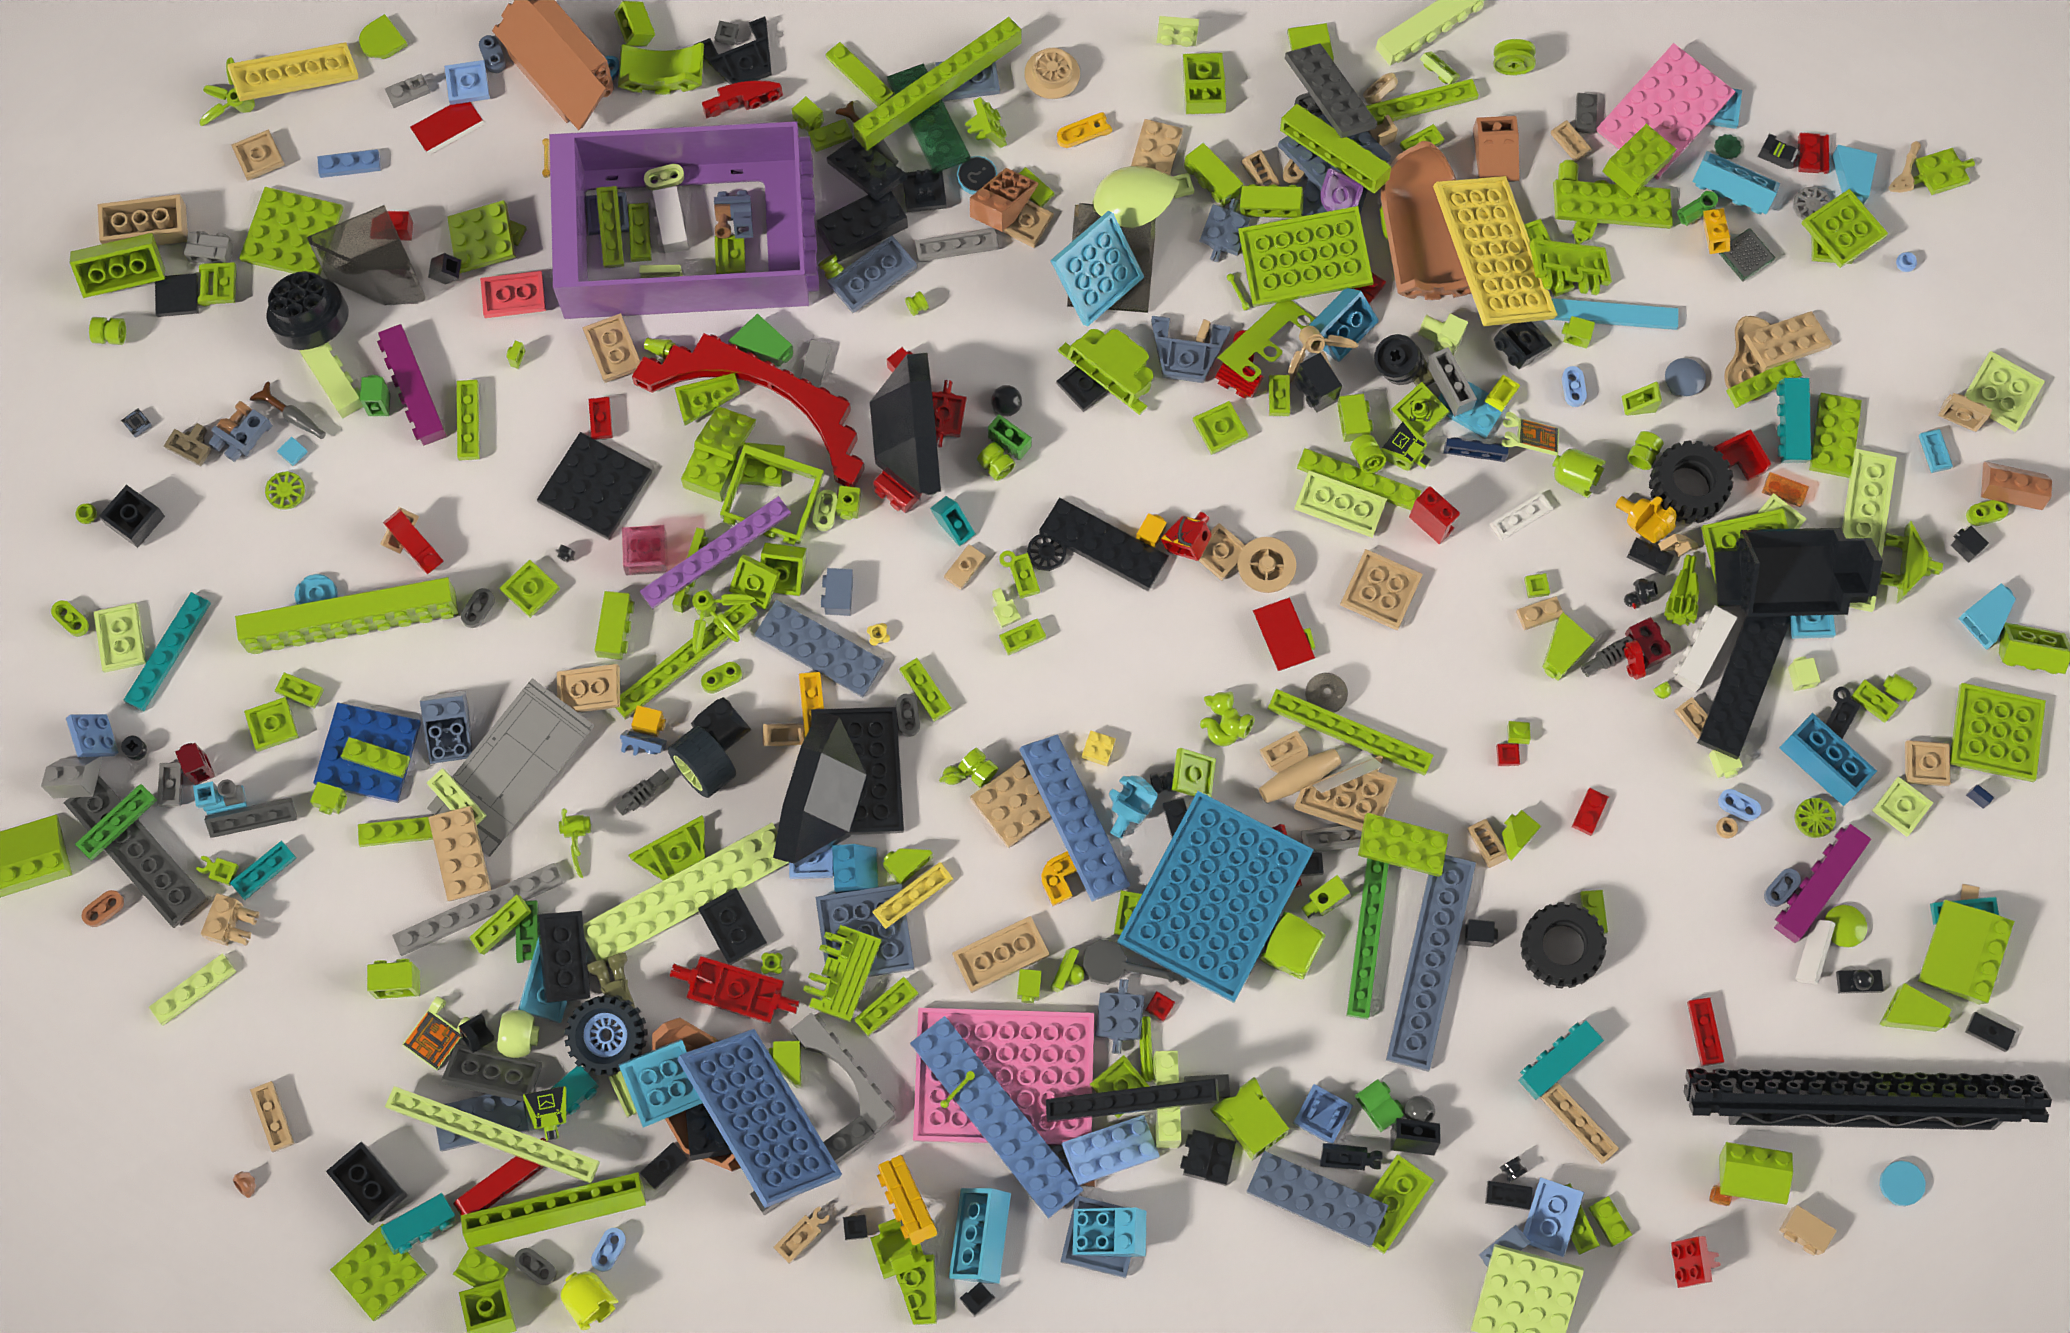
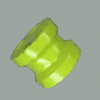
M835 254L826 257L818 264L819 268L824 270L826 279L837 276L844 269L841 264H838Z
M921 291L916 292L913 297L908 296L905 298L906 305L913 316L918 315L921 310L929 309L928 303Z

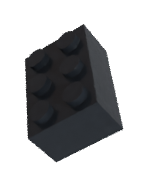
M362 1141L326 1171L359 1213L371 1225L377 1223L408 1196L371 1149Z

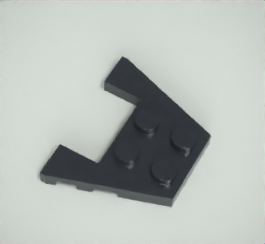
M765 16L749 22V27L755 37L754 41L724 53H717L711 38L701 41L704 44L703 58L729 84L758 81L772 75Z

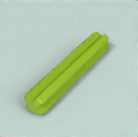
M1142 1016L1139 1040L1141 1076L1146 1082H1151L1154 1079L1150 1017Z

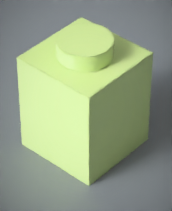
M1798 657L1788 667L1794 691L1815 688L1820 683L1814 658Z
M1712 750L1709 754L1718 778L1723 776L1726 779L1738 775L1737 772L1743 767L1740 758L1736 760L1715 750Z

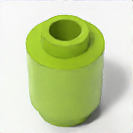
M1564 160L1559 164L1558 179L1578 181L1579 165L1575 161Z
M1896 673L1893 676L1888 675L1883 684L1886 687L1884 692L1901 701L1906 700L1909 702L1917 690L1913 682Z

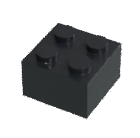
M1321 352L1299 364L1295 384L1298 390L1303 391L1305 394L1306 402L1310 408H1314L1317 413L1338 402L1342 384Z
M126 484L99 517L106 526L138 548L163 520L165 515L159 507Z

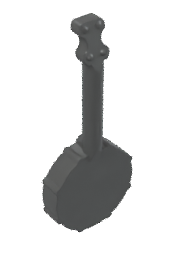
M1099 939V941L1094 942L1084 951L1082 968L1091 982L1110 985V983L1115 982L1124 975V970L1168 979L1170 983L1177 981L1179 985H1183L1185 982L1184 977L1171 970L1168 971L1126 962L1127 956L1117 942Z

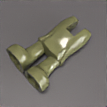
M619 953L607 959L615 981L612 982L605 960L595 961L587 965L589 974L595 975L598 978L602 987L600 990L604 995L622 996V1000L633 1002L632 1006L635 1008L628 988V980H626L624 974V965L627 962L626 953Z

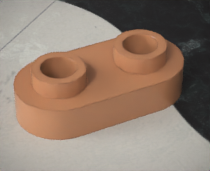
M114 890L106 891L83 909L81 915L83 922L90 927L102 925L123 908V896ZM112 900H116L114 906H110ZM98 913V918L92 920L93 914Z

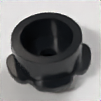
M561 544L559 549L555 550L558 553L557 557L567 563L569 560H574L576 552L571 548Z

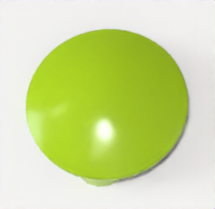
M1839 905L1832 908L1825 916L1824 920L1835 923L1831 938L1834 944L1841 947H1855L1864 940L1867 934V922L1863 914L1855 907Z

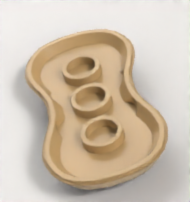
M1744 316L1736 324V350L1724 374L1727 389L1764 372L1743 337L1746 333L1771 325L1767 321L1755 316ZM1761 396V397H1759V398H1757V399H1755V400H1753V401H1757V400L1761 399L1763 396Z

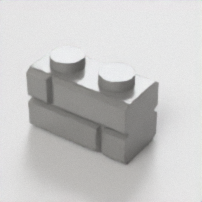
M197 231L196 233L188 234L184 253L189 262L205 264L230 263L234 244L226 234L217 233L216 235H209L204 231Z

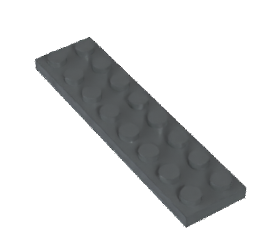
M98 775L93 797L69 798L64 804L87 831H90L121 800ZM138 819L104 849L173 928L178 926L208 900Z

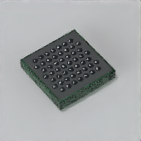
M1751 228L1730 241L1729 252L1719 253L1742 282L1775 260V256Z

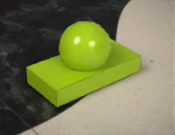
M1073 947L1066 950L1050 987L1051 990L1057 993L1062 991L1066 982L1070 985L1082 983L1085 972L1080 965L1074 964L1079 950Z

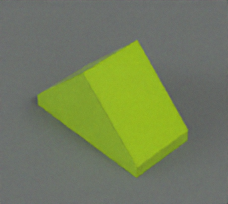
M1658 382L1651 383L1621 396L1624 412L1627 416L1656 413L1662 402Z

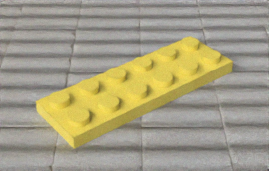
M346 42L228 64V71L239 101L358 79V72Z

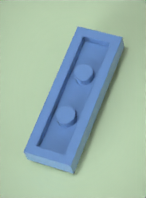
M378 149L317 156L320 178L381 171Z

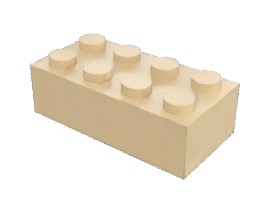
M180 194L98 204L99 241L101 244L153 233L157 245L187 242L186 204Z

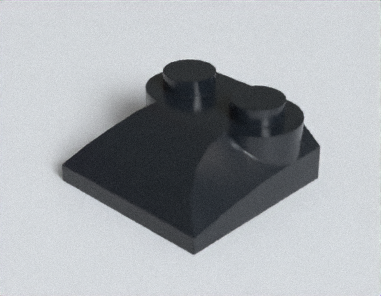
M724 697L715 700L691 722L693 728L700 726L705 729L724 751L728 750L751 731L748 724Z

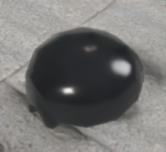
M1002 385L995 389L991 396V404L993 410L998 414L1012 416L1020 410L1022 397L1015 387Z

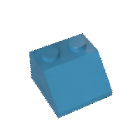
M857 844L832 845L835 894L879 887L876 848Z

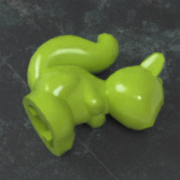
M1218 692L1214 696L1204 697L1206 705L1211 707L1214 713L1221 715L1220 724L1215 719L1209 717L1203 718L1200 722V727L1202 729L1207 728L1208 737L1214 744L1229 746L1239 737L1245 739L1254 725L1255 718L1250 714H1245L1241 717L1238 711L1232 708L1234 703L1232 692Z

